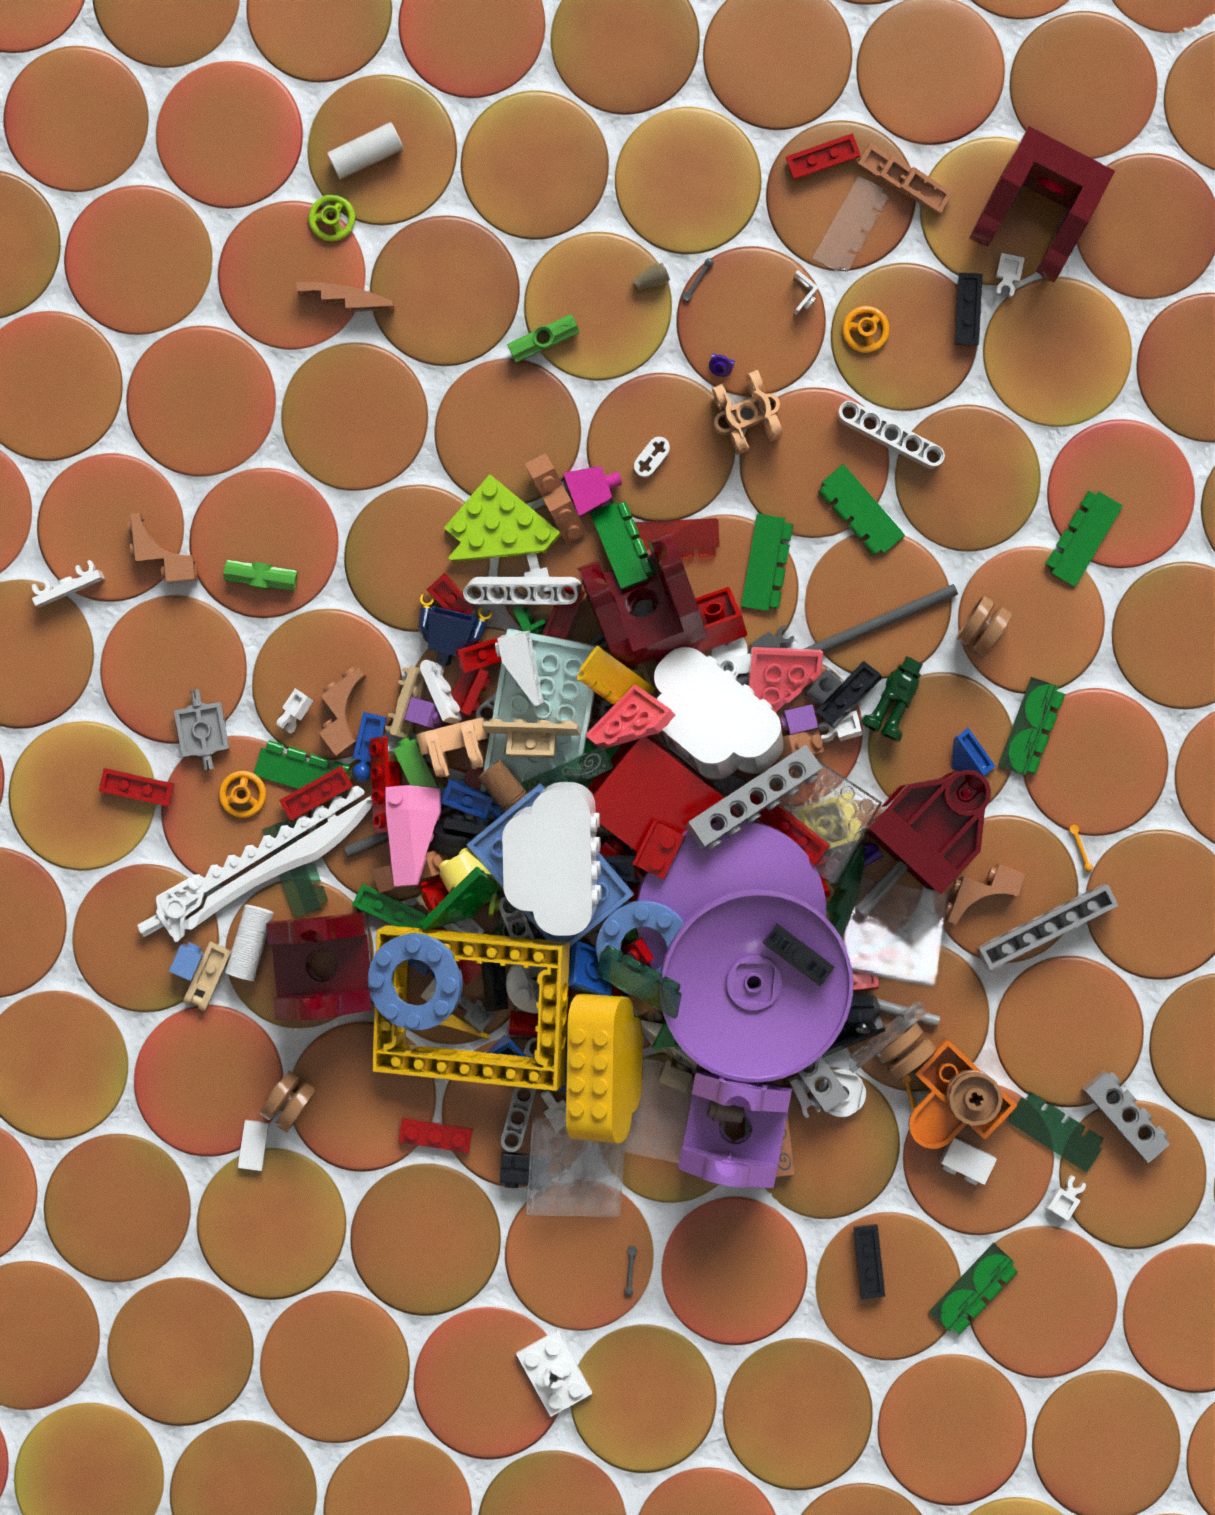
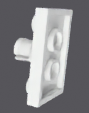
M558 1329L516 1352L550 1417L592 1394L590 1386Z

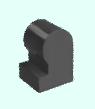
M827 667L805 694L820 706L843 683V680Z

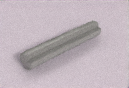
M897 861L856 907V913L865 918L902 877L908 867L902 861Z

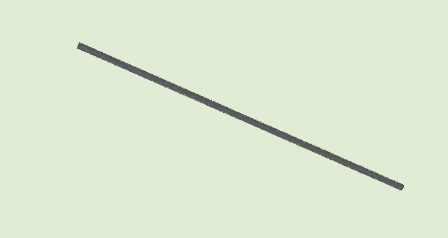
M954 584L949 585L804 649L822 650L823 653L952 598L958 595L957 589ZM749 673L737 677L736 681L742 686L744 684L748 685ZM589 741L593 750L597 749L596 746ZM444 804L441 806L439 819L459 810ZM388 832L376 833L344 847L348 858L389 841Z

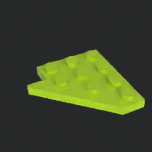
M490 474L444 527L448 533L460 542L458 547L448 557L452 562L545 553L561 536V533Z

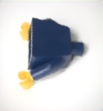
M422 594L420 602L423 608L420 609L418 627L424 641L428 643V649L438 652L436 662L441 665H450L452 655L456 656L455 650L476 644L481 640L486 628L485 622L490 620L492 610L489 616L483 617L481 615L482 606L479 608L477 616L436 607L434 606L435 599L433 596H431L432 600L430 603H424L425 595Z

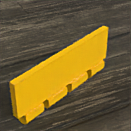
M599 646L594 648L580 667L581 670L577 675V679L590 687V689L613 705L634 684L650 695L656 689Z

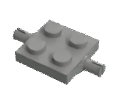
M200 689L191 690L192 705L185 709L174 710L182 757L202 756L204 770L214 769L211 755L217 751L230 749L222 702L202 703Z

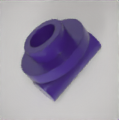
M713 353L709 362V369L713 374L724 377L731 373L735 361L726 356Z
M865 843L860 846L859 863L862 868L884 857L877 844Z

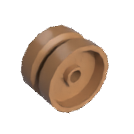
M985 595L974 606L955 638L960 643L967 645L977 635L973 651L982 657L997 643L1012 616L1010 611L1000 607L990 617L989 615L994 608V601Z
M915 1021L892 1034L874 1052L882 1063L892 1061L887 1070L895 1080L904 1077L916 1069L936 1050V1047L928 1038L919 1040L923 1031Z
M974 1069L964 1070L954 1075L948 1083L945 1092L946 1104L951 1113L963 1123L972 1126L985 1125L992 1121L1000 1112L1003 1102L1002 1092L997 1082L984 1072ZM975 1092L977 1094L976 1100L970 1101L969 1098H972L971 1094Z
M288 1071L283 1079L275 1085L259 1112L267 1120H271L281 1110L282 1114L277 1120V1127L286 1133L317 1090L308 1083H305L296 1093L293 1092L299 1083V1077L291 1071Z

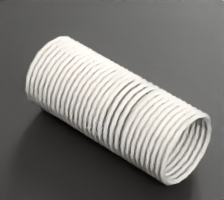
M389 122L368 132V134L366 133V135L364 134V136L356 138V140H351V143L348 142L340 147L338 146V148L327 152L339 179L342 180L346 176H350V174L361 171V168L364 169L369 167V165L376 164V162L378 163V161L404 150L393 124Z
M246 904L244 905V912H242V919H240L241 921L238 925V933L235 936L234 946L231 951L232 953H230V960H228V967H226L225 973L239 979L254 981L259 967V960H261V953H263V946H265L267 938L266 923L272 921L274 912Z

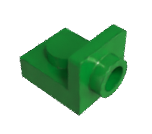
M521 604L512 608L523 631L538 634L544 630L542 627L546 625L544 619L532 625L529 621L533 620L527 607L522 608Z

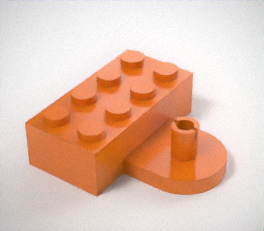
M945 1037L935 1046V1052L912 1071L931 1091L912 1110L908 1121L909 1131L919 1145L929 1149H938L946 1146L967 1125L954 1116L946 1104L945 1092L948 1083L954 1075L964 1070L974 1069L981 1071ZM1002 1090L1003 1102L997 1116L985 1125H969L984 1140L1018 1106ZM974 1092L971 1094L972 1098H969L970 1101H974L977 1098V1094Z

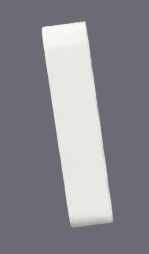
M853 401L842 403L838 409L837 418L840 423L928 469L937 468L944 460L945 454L940 446ZM844 408H851L855 413L854 418H845L842 410ZM864 420H874L876 424L875 429H866L863 424ZM889 429L895 431L897 435L896 440H887L884 434L885 431ZM909 440L916 442L917 451L911 452L907 450L906 442ZM929 451L936 452L939 458L938 462H930L927 459V453Z
M474 577L465 587L463 595L465 600L471 604L568 605L577 600L582 591V585L574 577ZM471 587L479 588L481 594H475ZM494 587L502 588L504 594H498ZM518 587H524L528 594H521L518 591ZM541 587L549 588L551 594H544ZM564 587H571L575 594L570 595L566 593Z

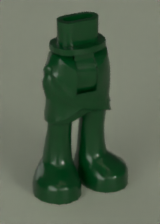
M906 656L902 665L899 664L897 669L888 676L886 687L874 711L869 715H864L860 723L872 731L879 732L891 702L895 701L896 704L880 734L900 742L903 733L899 729V724L906 708L909 709L917 691L921 676L919 672L923 664Z

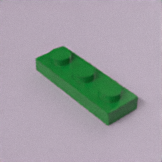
M365 884L361 885L352 904L373 916L400 927L421 928L420 922L427 916L426 913L384 893H379L378 890Z

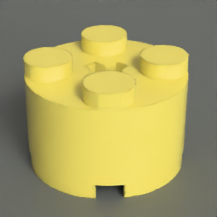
M469 847L462 849L459 855L451 860H445L439 865V875L448 893L475 867H479L482 873H486L489 878L495 881L492 874Z

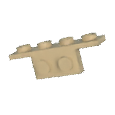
M490 719L489 722H482V728L486 733L508 734L507 757L555 758L557 735L581 736L579 726L572 721H561L560 724H554L547 720L527 723L526 720L515 719L513 722Z

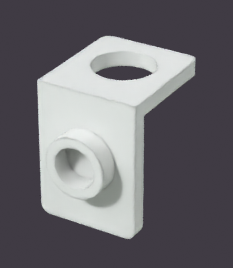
M798 270L795 272L794 278L809 289L810 293L795 309L794 314L796 316L803 308L808 309L816 300L813 296L818 290V286Z

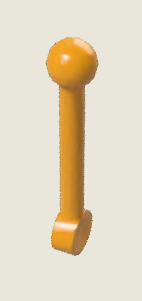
M1071 825L1069 832L1075 837L1085 864L1084 870L1091 872L1093 865L1087 859L1078 834L1079 827Z
M905 1075L901 1078V1081L905 1083L911 1109L913 1110L916 1106L910 1086L911 1077Z

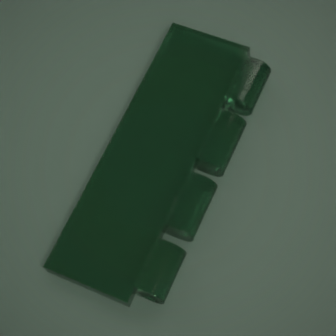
M286 820L264 828L262 831L264 836L271 835V837L276 838L281 826L289 825L293 829L296 822L290 823V820ZM304 832L270 852L271 856L297 842V839L304 837ZM315 863L307 866L304 864L279 874L294 918L321 909L320 904L328 901L323 885L316 888L313 886L314 883L321 881Z
M607 945L601 951L597 976L674 1019L678 1017L682 993L679 992V983L666 976L662 979L663 975L646 965L643 967V963L627 954L623 956V952L610 945Z
M1030 1092L1026 1099L1021 1097L1017 1103L1018 1106L1010 1113L1006 1121L1087 1173L1102 1150L1099 1146L1103 1141V1137L1090 1129L1082 1136L1081 1134L1085 1129L1084 1125L1070 1116L1062 1123L1061 1121L1065 1113L1050 1103L1042 1110L1041 1108L1045 1100L1033 1092Z

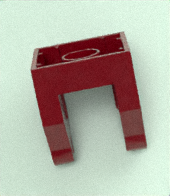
M1028 126L991 193L969 239L978 244L989 246L1022 187L1025 186L1066 208L1036 269V272L1042 277L1054 283L1089 223L1115 170Z
M664 533L647 540L651 553L648 557L656 573L648 577V581L628 589L621 590L614 571L611 570L603 573L597 560L577 568L612 657L627 668L707 637L697 601L682 559L670 533ZM649 599L658 603L657 609L649 616L641 618L631 615L632 607L638 601Z
M971 770L946 773L939 779L900 785L864 822L861 828L895 861H902L908 867L906 871L929 892L941 895L981 852L985 808L990 802L991 797L990 785L983 775Z
M367 912L278 920L266 923L268 944H272L277 997L273 998L275 1020L325 1019L374 1009L375 1004L371 998L368 986V973L372 962ZM320 949H324L325 952L333 955L339 963L332 975L327 977V980H322V977L317 976L311 968H308V963H311L313 956L320 952Z

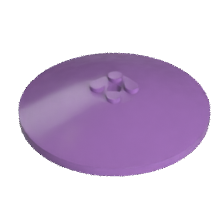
M718 821L710 822L714 830H721V824ZM747 821L740 825V831L731 837L728 834L720 838L722 842L711 850L706 847L701 851L688 831H685L682 834L686 838L666 879L663 880L646 872L636 900L653 901L663 904L675 911L683 919V923H685L687 919L704 905L727 894L753 889L772 890L786 893L805 901L826 918L824 888L816 867L809 862V856L789 836L757 821L750 824ZM637 927L638 939H643L654 957L649 964L653 970H656L662 966L668 949L666 941L658 931L651 927ZM750 977L747 981V986L750 988L757 987L760 983L759 977Z
M745 890L727 894L704 905L687 919L677 931L662 963L659 985L660 1003L665 1021L674 1039L681 1049L701 1067L711 1073L735 1081L767 1082L785 1078L803 1070L818 1060L834 1043L850 1011L853 997V971L848 951L839 933L825 916L813 906L799 898L779 891ZM777 923L835 966L821 986L762 943ZM752 976H757L760 979L759 985L755 988L747 986V981Z

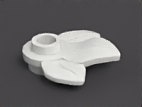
M744 637L730 642L727 646L723 644L712 649V657L719 663L718 667L723 671L726 666H732L731 673L736 678L739 674L749 673L751 654H747L748 649Z

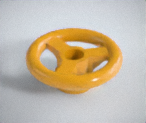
M861 306L853 309L846 316L842 332L846 343L852 349L861 353H871L877 351L886 343L890 328L886 316L880 310L871 306ZM862 313L874 315L872 318L865 317L861 319L858 324L851 322L857 315ZM880 320L882 324V335L880 339L876 343H874L872 336L874 335L877 329L876 323ZM868 325L871 329L870 332H864L862 326ZM849 330L857 331L861 336L865 337L867 346L857 344L852 339Z
M234 772L228 775L220 786V803L224 810L234 817H251L257 814L264 806L266 800L265 785L252 772ZM241 778L240 785L235 786L231 791V796L226 797L229 784L235 779ZM248 779L252 780L258 787V801L251 796V791L247 787ZM240 790L246 792V796L243 799L238 796ZM233 802L244 804L247 802L253 808L239 811L232 808L229 804Z

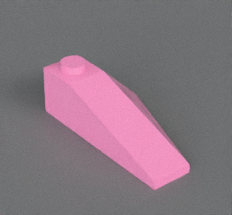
M410 785L386 787V818L395 887L419 885L427 859L428 846L433 840V830L441 814V789Z

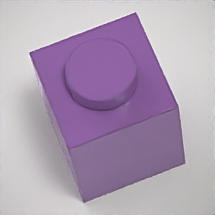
M411 697L404 720L433 729L441 728L444 721H442L436 705Z
M813 704L784 711V717H780L783 730H788L789 735L818 728Z

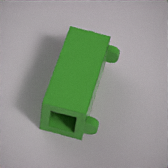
M409 737L396 743L398 747L393 749L410 786L446 788L445 783L438 786L424 755H421L417 738L410 741Z

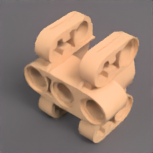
M758 370L745 376V382L752 398L736 405H731L732 400L730 401L724 383L712 388V395L718 410H724L715 417L714 429L720 435L730 434V439L737 455L749 451L750 448L742 431L744 429L762 423L770 442L781 438L783 435L780 422L776 416L780 406L779 399L774 394L764 393L765 386ZM770 400L775 404V409L772 411ZM741 410H751L753 417L750 420H744L740 416ZM725 417L730 427L727 429L721 428L718 425L719 419Z
M483 717L416 734L421 755L430 754L436 777L451 776L446 752L466 747L472 769H479L485 766L480 741L488 739V734L482 728Z

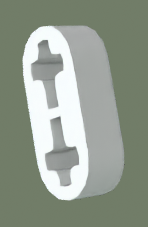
M653 438L634 463V470L638 476L642 478L650 477L666 458L670 445L665 438ZM661 442L664 443L663 449L665 452H658L654 457L652 455L655 450L653 444L659 445ZM648 458L652 459L649 463L651 470L649 472L647 470L640 472L639 462L645 463Z

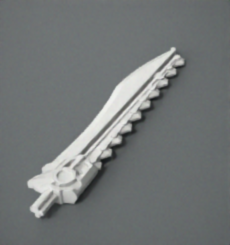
M354 786L351 788L347 799L342 796H335L329 809L324 806H317L311 819L306 817V815L299 816L293 829L289 825L281 826L276 838L271 837V835L263 836L259 848L253 845H246L241 858L236 855H228L223 868L218 866V864L211 865L206 877L200 876V874L193 875L192 878L190 877L156 896L157 914L137 925L140 933L146 937L156 930L165 927L173 937L174 942H178L185 935L186 929L192 930L255 886L279 874L319 859L340 843L360 823L373 806L371 796L337 816L335 814L336 811L365 793L359 786ZM327 818L329 822L209 895L206 898L203 909L187 919L188 914L203 904L207 891Z

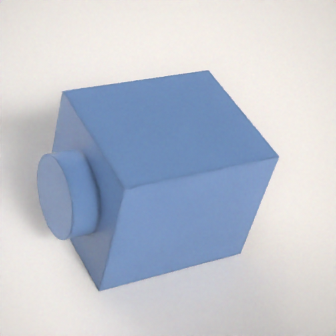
M188 942L187 945H180L169 972L192 981L204 955L201 952V947L191 942Z

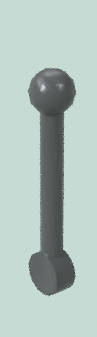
M711 258L705 260L704 267L690 289L683 293L684 301L691 300L694 289L707 269L713 266L714 261Z
M635 1246L628 1248L630 1257L627 1287L624 1289L626 1296L633 1294V1289L631 1288L634 1255L637 1254Z

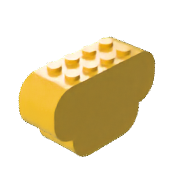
M579 994L571 1002L568 1014L566 1128L569 1137L573 1140L620 1144L628 1136L632 1113L636 1111L641 1098L643 1066L642 1023L638 1017H634L633 1005L629 997Z

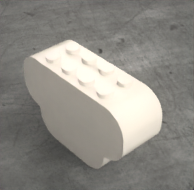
M680 647L668 653L656 667L654 681L659 691L657 700L670 708L676 716L658 733L661 742L701 776L711 780L727 778L736 769L748 774H758L770 768L780 757L784 746L780 720L772 710L771 704L765 699L759 700L754 696V691L748 685L744 684L742 686L738 683L735 675L729 670L723 671L718 667L719 663L711 656L706 657L700 651L690 647Z
M558 782L546 787L534 801L533 806L525 807L513 816L505 826L502 835L503 886L507 900L519 910L533 911L538 926L543 931L558 936L575 935L583 931L595 914L602 893L601 885H597L598 876L601 875V861L596 860L601 847L600 837H596L597 828L600 827V813H596L595 800L592 793L585 786L575 782Z

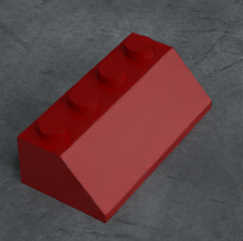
M730 587L695 598L707 637L684 647L704 652L748 636L742 614ZM668 653L655 658L657 666Z

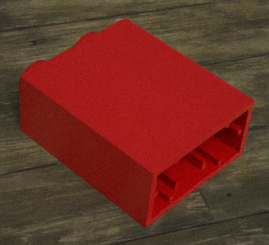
M651 735L623 743L607 762L606 767L599 772L587 787L594 797L596 813H600V824L636 852L639 851L653 820L682 834L687 831L685 826L689 821L727 797L726 793L701 776Z

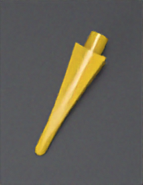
M451 1014L446 1020L438 1024L465 1031L484 1039H490L489 1034L483 1031L478 1033L468 1023L454 1014Z

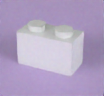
M955 1137L946 1145L939 1162L944 1165L942 1169L953 1175L959 1172L965 1175L964 1180L977 1186L978 1182L985 1185L997 1158Z

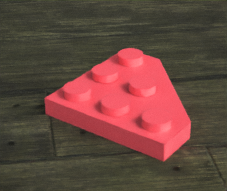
M751 647L748 686L754 691V696L759 700L765 699L773 707L772 710L777 713L776 711L784 704L789 703L799 695L805 686L821 676L823 652L822 650Z
M634 684L585 736L590 742L603 750L657 734L676 715L670 708Z

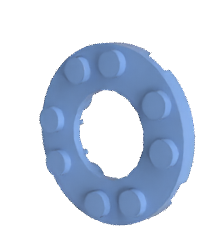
M646 900L630 902L612 912L603 923L596 942L598 963L606 978L619 990L638 997L660 995L659 985L662 966L650 972H640L631 968L622 956L621 943L625 934L631 929L643 926L651 927L658 931L665 939L668 948L675 934L684 924L683 919L669 907Z
M420 933L404 934L385 943L373 957L368 973V986L371 998L378 1011L391 1023L409 1030L429 1029L446 1020L456 1009L463 988L461 969L459 970L453 958L454 954L450 949L436 938ZM404 960H421L429 965L434 972L437 982L436 991L427 1003L422 1005L408 1004L397 995L392 982L393 973Z

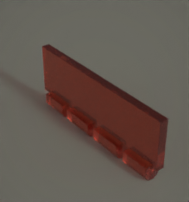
M718 518L635 522L646 550H649L647 540L664 533L671 534L681 558L694 557V548H698L699 557L715 556V547H720Z

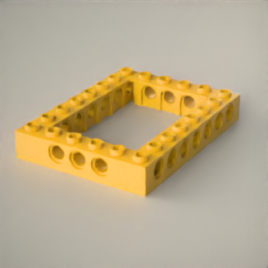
M389 925L377 930L376 953L385 943L393 938L409 933H420L436 938L446 945L454 954L453 958L457 962L460 960L477 961L478 964L493 962L500 963V966L515 964L524 965V968L536 966L545 967V969L538 974L537 978L539 1001L536 1003V1007L539 1009L538 1025L535 1027V1031L538 1032L535 1058L405 1044L406 1029L388 1021L374 1005L373 1072L557 1091L565 1084L570 942L433 929L424 931L422 928ZM404 960L397 966L393 973L392 981L397 995L406 1003L408 960Z

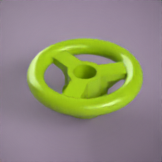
M339 195L322 196L310 208L308 215L310 228L322 240L339 241L348 236L355 225V211L350 202ZM336 202L335 206L328 205L322 209L321 214H316L318 208L324 203ZM343 206L348 213V223L344 230L339 224L340 211ZM329 214H335L334 220H328L327 217ZM316 222H324L329 226H333L336 234L322 232Z

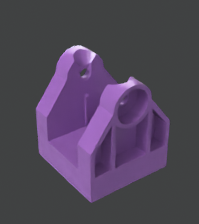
M698 1069L695 1074L693 1095L678 1169L698 1176L708 1182L725 1186L774 1188L792 1087L770 1082L735 1081L711 1073L708 1070ZM710 1100L721 1105H734L744 1109L743 1116L746 1117L749 1126L752 1127V1132L748 1131L744 1137L736 1139V1142H732L731 1138L724 1132L723 1126H720V1121H712V1118L707 1117Z

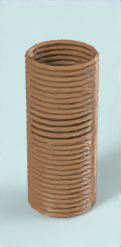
M499 760L478 776V779L505 813L507 808L510 809L516 804V801L518 802L528 793L515 779L507 765L502 760Z

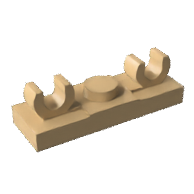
M413 666L402 668V671L407 673L405 681H398L404 687L397 700L396 713L388 714V717L394 719L392 726L385 725V729L390 731L389 734L404 739L407 737L410 739L414 725L413 722L404 720L410 699L414 697L421 700L426 686L420 668Z

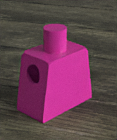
M601 466L563 473L579 518L612 500L610 489L623 485L618 472L605 476Z

